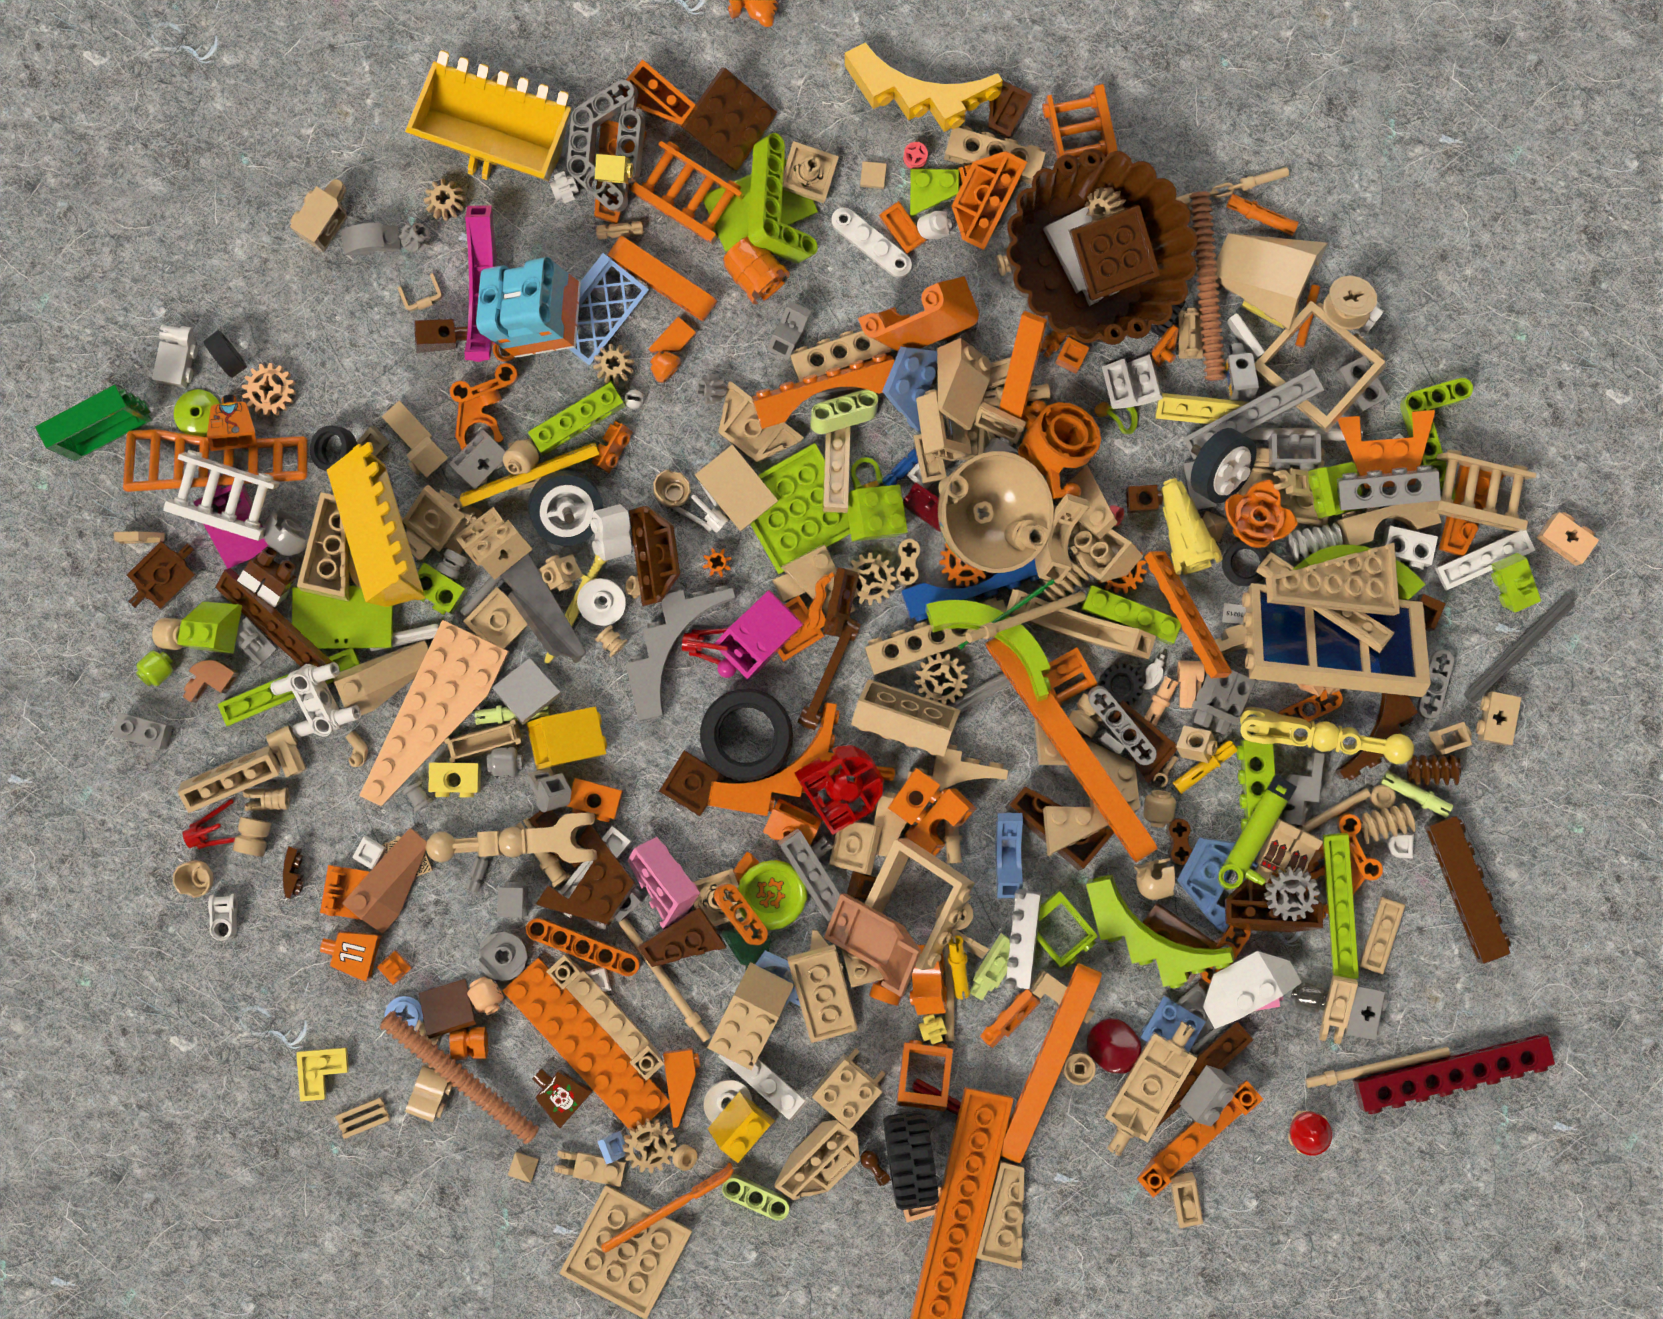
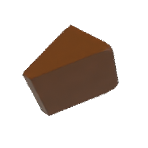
M853 871L847 894L867 900L877 877Z

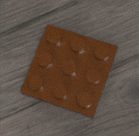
M721 67L681 127L732 170L738 171L778 112L727 68Z
M1139 205L1126 208L1069 230L1090 300L1093 301L1160 276Z

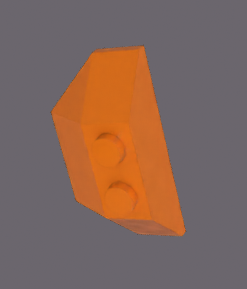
M1003 151L972 162L952 204L962 240L985 250L1028 161Z

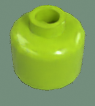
M154 650L150 651L136 664L138 670L136 675L149 687L151 685L159 686L173 673V668L170 665L173 660L164 651L160 654Z

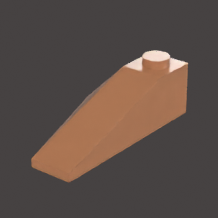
M409 828L342 904L361 920L384 934L401 913L403 904L425 855L427 841L412 828Z

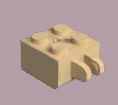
M338 179L332 180L324 191L317 186L313 191H309L305 196L304 206L300 211L294 213L290 221L292 223L290 228L301 239L323 253L347 218L346 210L340 204L344 195H346V186Z

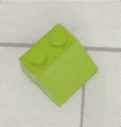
M202 601L181 620L177 645L196 650L234 653L242 605Z

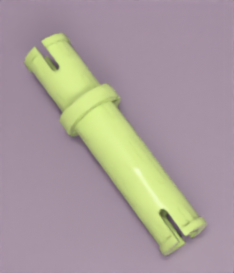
M497 705L496 708L475 709V717H478L475 719L476 725L498 722L499 725L504 724L505 721L518 720L508 707H502V705ZM549 705L543 709L545 711H540L531 719L549 716V710H547Z
M1390 770L1385 772L1386 776H1383L1381 784L1421 804L1423 809L1429 808L1444 818L1448 817V811L1451 812L1453 804L1438 798L1430 790L1427 792L1390 772Z

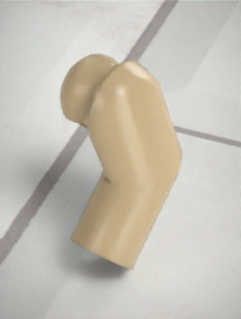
M353 730L345 737L353 747L352 755L348 761L352 767H359L366 762L368 746L358 733Z

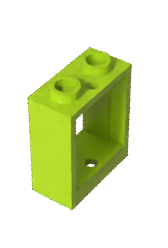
M1057 890L1041 904L1039 921L1059 904H1062L1087 935L1061 957L1055 953L1039 932L1037 933V941L1060 968L1064 965L1067 968L1078 959L1076 955L1081 950L1086 952L1096 944L1094 939L1098 935L1061 891Z

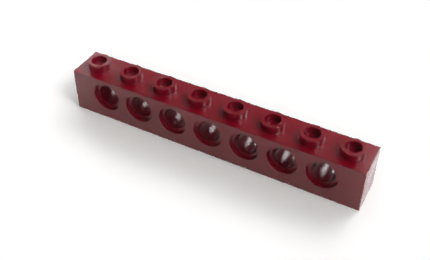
M1537 1034L1353 1080L1360 1109L1364 1112L1368 1111V1114H1376L1382 1112L1383 1107L1392 1106V1108H1400L1406 1106L1407 1101L1424 1102L1430 1100L1431 1095L1448 1096L1454 1094L1453 1090L1463 1088V1091L1477 1088V1084L1486 1082L1487 1085L1500 1083L1501 1078L1510 1076V1079L1524 1077V1072L1532 1070L1534 1073L1545 1072L1549 1070L1548 1066L1555 1065L1548 1036ZM1528 1051L1530 1054L1529 1061L1523 1064L1521 1062V1054ZM1501 1057H1505V1067L1503 1069H1498V1059ZM1481 1063L1483 1067L1482 1072L1479 1075H1474V1065ZM1453 1069H1458L1459 1077L1457 1080L1451 1081L1449 1078L1450 1072ZM1433 1074L1435 1076V1084L1427 1087L1425 1083L1426 1078ZM1410 1080L1412 1083L1411 1090L1403 1093L1402 1084ZM1386 1086L1388 1088V1095L1380 1099L1378 1091L1381 1087Z

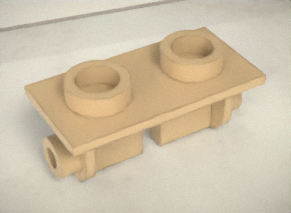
M1187 308V311H1180L1178 314L1179 359H1203V342L1201 341L1203 335H1201L1203 327H1200L1202 320L1199 318L1202 313L1197 311V308Z

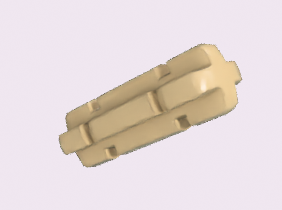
M641 221L632 222V224L627 222L609 224V227H606V225L596 227V235L599 240L608 239L609 236L611 238H619L620 236L628 237L630 234L634 236L643 234V224Z

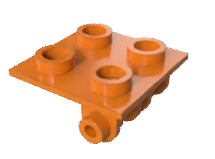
M328 865L320 913L328 916H341L361 920L342 903L370 871Z

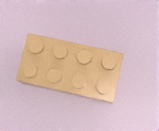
M868 679L858 699L851 725L861 731L879 734L885 739L900 741L908 747L926 750L932 755L945 756L961 710Z

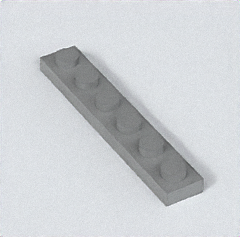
M1312 368L1184 437L1183 440L1195 460L1197 456L1191 452L1192 447L1195 444L1203 447L1218 431L1225 428H1233L1245 434L1325 391V388L1315 369Z

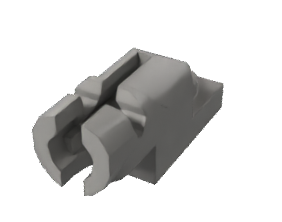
M1310 753V757L1306 758L1305 771L1308 772V776L1293 774L1287 776L1286 780L1297 786L1287 803L1291 808L1282 811L1281 820L1289 824L1304 825L1309 808L1307 801L1319 802L1324 754Z

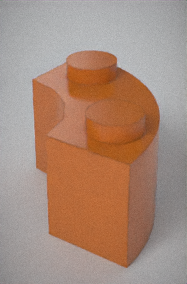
M918 945V947L921 950V953L925 945ZM943 951L941 953V960L937 961L934 969L920 970L916 966L912 973L913 991H910V1003L915 1006L917 1015L946 1013L947 986H945L943 980L944 970H946Z

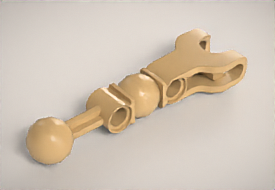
M593 813L565 814L553 827L522 830L518 827H508L503 831L477 832V837L454 839L449 833L440 831L429 837L426 851L432 860L442 863L449 861L455 853L478 852L479 857L505 855L511 858L528 853L555 852L568 863L597 860L596 850L581 848L575 839L576 831L582 826L593 824L595 816Z

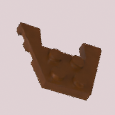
M588 825L577 843L586 849L596 850L597 860L593 861L569 899L551 886H547L536 904L540 907L610 925L636 886V882L612 853L610 847L601 838L595 827Z

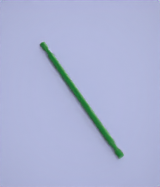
M1051 579L1047 584L1035 590L993 620L992 623L1005 619L1043 592L1048 586L1054 584V579ZM966 640L964 643L959 644L958 648L961 650L969 642Z

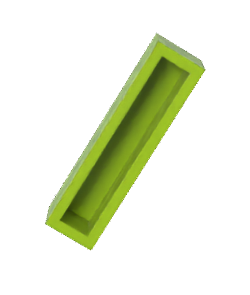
M1093 585L1088 588L1086 599L1083 601L1080 609L1112 623L1143 630L1155 635L1156 640L1169 645L1175 643L1181 627V623L1177 618Z

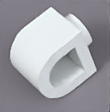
M947 211L931 212L920 217L917 222L918 231L925 239L938 240L949 235L952 227L951 220L947 218Z

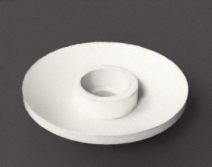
M599 578L587 582L581 588L577 603L580 613L587 621L595 625L605 626L613 624L621 618L625 611L626 598L624 592L616 583L608 579ZM600 596L606 597V598H607V602H606V603H602V602L599 600V597H600Z
M723 1080L714 1084L704 1098L703 1106L707 1118L713 1123L739 1091L752 1101L747 1087L736 1080ZM726 1097H729V1102L727 1104H723L722 1100Z

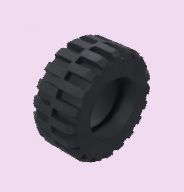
M918 1110L887 1115L883 1119L896 1207L900 1210L934 1206L939 1202L926 1114Z

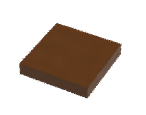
M684 750L659 792L701 817L708 805L711 783L713 781L722 782L725 776Z
M466 979L419 993L426 1034L429 1039L476 1024L473 1006L467 995L469 986Z

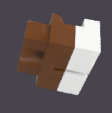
M266 547L248 562L237 581L253 593L259 591L257 595L275 608L286 599L290 586L297 577L294 575L296 566L286 560L278 564L274 561L277 556L276 551L271 547Z

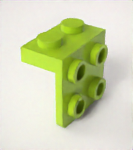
M1349 462L1308 471V482L1312 489L1314 509L1318 519L1361 510H1341L1338 501L1337 478H1343L1342 474L1357 473L1358 476L1355 463ZM1359 485L1357 494L1363 496L1361 486Z

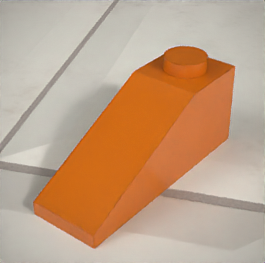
M694 1048L672 1050L663 1053L673 1128L678 1127L697 1073L696 1068H700L699 1053H694Z

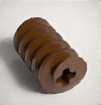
M1413 755L1407 762L1408 781L1410 782L1411 778H1414L1416 785L1420 784L1421 778H1424L1425 785H1429L1431 779H1434L1435 785H1439L1440 779L1444 780L1445 785H1449L1450 779H1453L1455 786L1459 784L1461 777L1459 757L1456 759L1454 755H1449L1446 759L1444 755H1439L1438 758L1435 755H1429L1428 758L1425 755H1420L1417 759Z

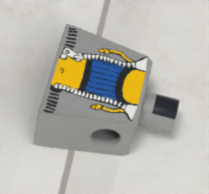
M1235 343L1229 346L1230 355L1227 357L1224 365L1226 367L1224 372L1226 374L1228 400L1251 402L1259 388L1253 354L1244 353L1243 344Z

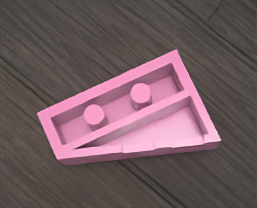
M658 837L635 847L627 861L641 888L646 887L652 898L649 904L652 909L657 908L663 920L659 923L662 929H665L689 912L700 892Z

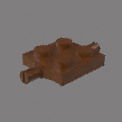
M160 541L127 574L138 590L128 602L136 608L146 598L163 610L197 577L185 561L195 549L189 543H186L177 553L172 551L163 541Z

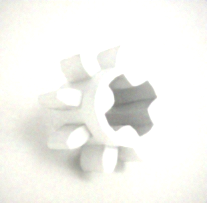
M564 171L554 174L555 181L550 182V186L555 199L562 198L564 203L575 200L573 194L579 191L573 176H566Z

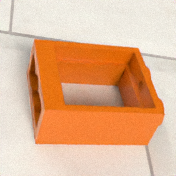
M909 1040V1043L904 1042L896 1105L945 1112L953 1049L948 1048V1045L942 1043L928 1046L923 1045L924 1042L919 1040ZM909 1052L945 1057L941 1096L905 1092Z

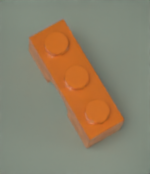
M944 789L936 799V804L932 808L929 807L925 810L927 813L917 826H912L906 832V839H910L936 856L946 845L938 837V824L945 819L953 827L962 826L977 809L957 789Z

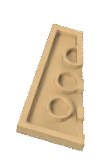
M1003 1161L998 1163L977 1251V1259L1022 1269V1200H1024V1167Z

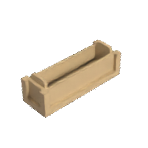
M511 720L504 724L458 737L444 739L445 744L449 748L450 763L491 753L497 747L523 744L517 720Z

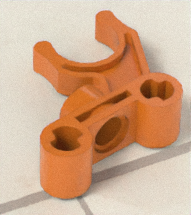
M508 363L499 365L495 371L496 378L474 387L464 381H456L450 387V396L459 403L455 437L460 444L461 450L467 446L465 438L467 430L475 423H485L490 426L496 442L504 440L498 421L494 417L484 414L482 410L484 407L502 401L499 390L516 383L519 374L513 365ZM505 368H511L513 371L509 381H503L501 378ZM459 386L468 390L465 398L456 396V389Z
M1344 813L1339 816L1337 827L1340 833L1349 834L1352 889L1354 895L1365 879L1377 880L1383 873V867L1377 859L1365 857L1355 836L1361 829L1359 818L1352 813ZM1353 818L1355 821L1352 825L1353 829L1345 831L1343 829V826L1346 824L1345 820ZM1366 864L1376 865L1375 873L1365 872ZM1325 865L1309 872L1311 879H1317L1319 876L1325 875ZM1323 904V911L1328 914V905Z

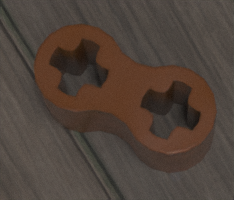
M1175 818L1166 825V833L1171 841L1168 857L1171 858V862L1179 865H1185L1192 853L1188 843L1191 828L1190 824L1184 819ZM1177 823L1184 828L1179 833V836L1176 832H1173V828L1177 826ZM1179 847H1181V850L1186 851V855L1182 856V860L1179 857H1175V852L1179 851Z

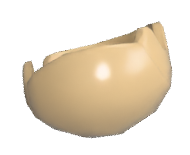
M669 469L664 470L656 476L653 482L656 499L666 507H679L685 504L691 494L690 482L681 472H672Z
M191 860L176 868L173 873V884L180 894H187L192 896V898L200 897L211 890L213 886V871L206 863Z

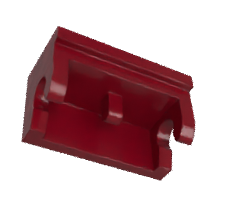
M915 482L908 495L904 498L903 506L941 532L938 520L939 498Z

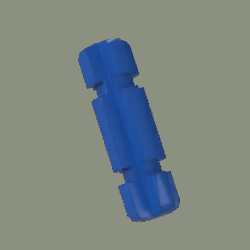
M912 449L907 454L908 457H904L891 470L892 473H888L883 478L882 482L885 486L896 485L897 481L901 480L914 467L913 465L918 463L916 449Z

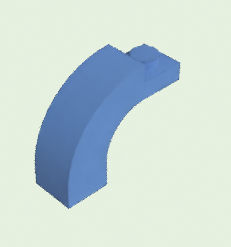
M998 813L995 837L997 898H1015L1016 890L1023 888L1021 863L1022 813Z

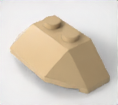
M838 1120L822 1122L789 1155L774 1187L792 1200L828 1192L860 1160L857 1133L852 1129L846 1128Z

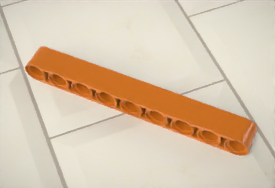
M1080 963L1077 964L1008 1122L1000 1156L1017 1163L1022 1161L1097 990L1102 972Z

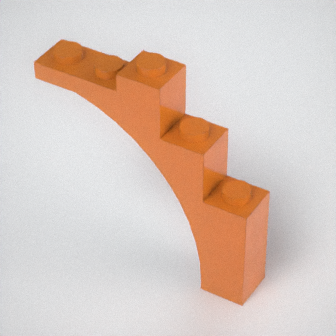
M824 703L819 730L807 749L789 766L776 774L754 782L730 784L713 781L707 806L768 816V812L773 810L775 798L771 797V793L801 797V793H805L794 772L817 758H820L822 762L825 760L828 762L831 760V756L835 755L828 751L829 748H833L835 734H832L833 724L837 725L839 719V710H836L837 704ZM840 764L828 771L830 776L833 773L838 774Z

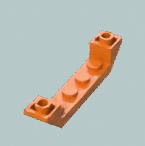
M1247 1080L1238 1085L1239 1088L1233 1095V1099L1226 1105L1219 1119L1214 1122L1212 1127L1197 1123L1194 1120L1149 1161L1136 1179L1153 1198L1172 1182L1169 1179L1228 1125L1241 1114L1246 1116L1263 1100Z

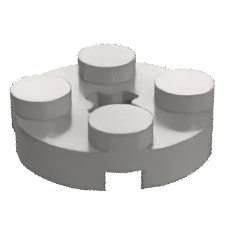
M507 931L488 936L482 942L479 949L480 968L488 977L495 980L503 981L515 978L524 970L528 960L527 947L523 940L516 934ZM499 950L503 952L507 950L509 952L507 963L504 960L501 962L497 960L499 957L497 952Z

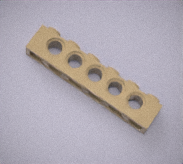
M996 597L982 602L985 605L1006 612L1004 601H997ZM925 621L914 625L915 630L905 633V630L902 629L891 633L892 638L883 641L882 637L870 640L868 641L869 646L864 649L875 676L956 648L959 644L966 641V634L974 630L967 629L964 634H958L954 629L941 630L944 633V639L941 642H935L931 639V626ZM911 637L920 639L921 647L918 650H912L908 647L907 642ZM888 645H894L898 648L899 653L895 658H889L885 655L884 650Z

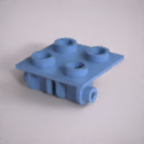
M1163 996L1150 1021L1142 1028L1140 1038L1148 1042L1153 1032L1167 1040L1172 1039L1181 1021L1187 1023V1026L1191 1025L1195 1028V1031L1184 1047L1189 1052L1206 1021Z

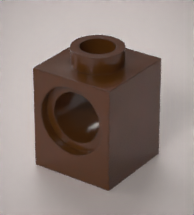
M1157 485L1128 486L1125 489L1127 513L1154 512L1159 509V505H1162V491H1158ZM1147 493L1151 499L1150 504H1141L1138 498L1139 494Z

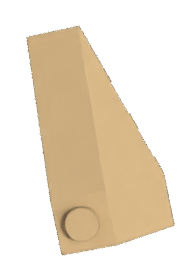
M1077 522L1069 537L1068 545L1083 569L1101 582L1128 575L1143 557L1132 542L1112 529L1099 539L1080 522Z
M425 640L341 671L333 679L344 707L348 708L357 705L362 716L377 709L413 680L428 651Z

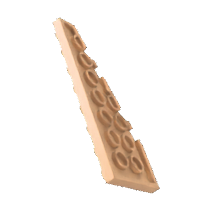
M442 620L359 796L383 806L403 783L420 768L426 759L444 743V739H447L473 710L489 696L510 651L446 620Z

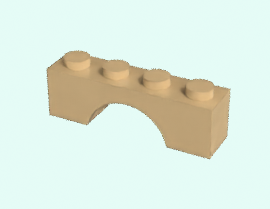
M1429 502L1391 505L1381 509L1379 507L1365 508V513L1357 515L1356 511L1342 514L1343 519L1335 523L1340 528L1343 545L1360 546L1373 541L1375 529L1383 519L1398 520L1411 531L1441 523L1439 514L1427 512Z

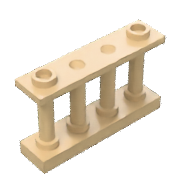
M1447 450V453L1437 455V460L1448 462L1441 500L1429 502L1427 512L1513 532L1527 530L1528 521L1519 519L1520 515L1517 513L1523 480L1536 478V473L1529 472L1528 467L1514 465L1513 467L1462 456V452L1458 450ZM1457 464L1470 467L1464 502L1461 505L1454 504V500L1451 499ZM1479 470L1492 472L1486 507L1483 510L1476 509V505L1473 504ZM1501 475L1513 477L1508 512L1505 515L1497 514L1498 510L1495 509Z

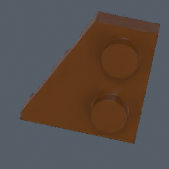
M1003 81L1001 94L996 99L989 101V129L1011 139L1031 103L1033 95Z

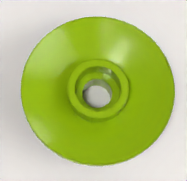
M201 389L184 393L177 400L174 407V420L177 427L185 434L207 436L211 406L220 404L219 400L210 392ZM199 408L200 413L198 416L192 415L193 409Z

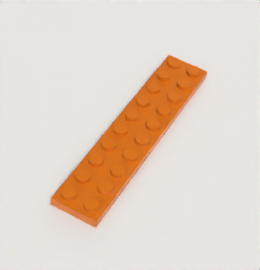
M968 1087L964 1088L939 1193V1202L935 1210L910 1319H962L1014 1098L1011 1096Z

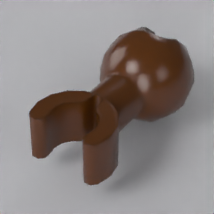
M865 1150L860 1156L861 1165L873 1172L879 1186L886 1185L891 1181V1178L878 1164V1154L872 1150Z

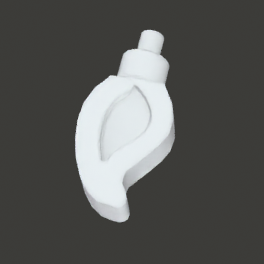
M1161 654L1159 659L1156 658L1154 663L1146 667L1144 672L1146 682L1143 689H1151L1161 680L1165 655Z

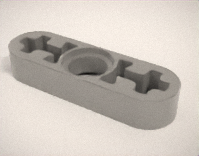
M1447 650L1434 652L1429 660L1430 680L1433 677L1439 678L1442 682V687L1439 691H1433L1430 687L1426 691L1430 695H1439L1438 699H1432L1431 706L1435 707V710L1430 711L1429 714H1427V709L1423 708L1424 704H1429L1431 697H1426V693L1423 697H1419L1417 711L1421 717L1426 719L1437 717L1442 709L1454 665V657ZM1444 655V660L1447 661V664L1441 666L1440 672H1445V675L1432 673L1433 670L1439 669L1440 663L1436 661V658Z

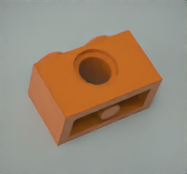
M915 768L888 806V809L910 825H913L914 822L919 824L927 813L923 810L928 802L933 804L940 795L941 791L938 790L940 784ZM919 791L922 794L923 800L919 805L910 803L909 795L911 792Z
M575 778L571 790L570 803L567 806L572 808V813L590 812L596 814L595 819L609 822L610 818L616 819L624 791ZM592 794H598L601 798V804L597 808L589 805L588 800Z

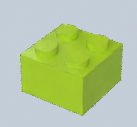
M900 485L861 488L849 492L847 514L852 542L891 538L908 533Z

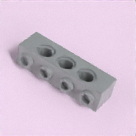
M1432 465L1417 466L1415 471H1407V468L1392 469V473L1382 474V470L1368 471L1366 476H1357V473L1342 474L1343 478H1337L1338 501L1341 510L1441 500L1439 471L1436 468L1432 469ZM1413 478L1418 479L1419 487L1413 491L1408 490V481ZM1386 481H1393L1395 484L1393 491L1390 493L1382 491V485ZM1363 483L1369 484L1370 491L1364 496L1357 494L1359 485Z

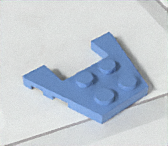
M901 346L882 392L898 412L903 413L910 427L915 428L921 434L916 398L925 395V392L930 389L938 369L937 350Z
M1200 837L1177 881L1214 927L1225 933L1229 926L1225 923V908L1217 904L1224 888L1220 886L1217 875L1236 842ZM1254 860L1252 866L1257 867L1258 863ZM1227 870L1224 873V880L1226 882L1230 879L1233 873L1232 870Z

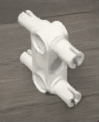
M335 662L320 667L305 664L299 670L290 672L286 678L271 683V690L276 696L293 691L307 718L306 721L293 725V733L297 738L313 733L326 737L333 731L341 729L344 724L361 718V711L357 705L339 710L325 683V680L335 678L340 673L339 667Z

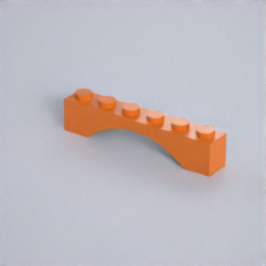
M886 353L873 356V360L865 363L863 360L850 363V367L840 370V367L827 370L826 374L817 377L816 374L804 377L802 382L795 384L793 381L779 385V389L770 391L767 388L757 391L756 395L752 396V401L761 428L764 429L786 422L791 413L802 402L814 394L827 389L858 387L878 394L883 393V388L894 364V358L891 355L887 356Z

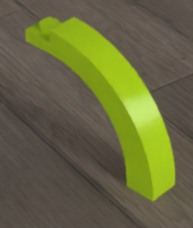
M1359 545L1330 546L1311 554L1294 567L1293 570L1360 553L1372 548ZM1396 559L1398 599L1408 600L1426 584L1413 571Z
M945 600L926 604V613L932 632L954 628L977 630L980 629L981 625L992 622L1004 613L991 606L966 600ZM1021 624L998 632L994 637L1007 645L1024 665L1037 702L1047 699L1051 686L1048 677H1043V675L1049 673L1050 665L1038 642Z

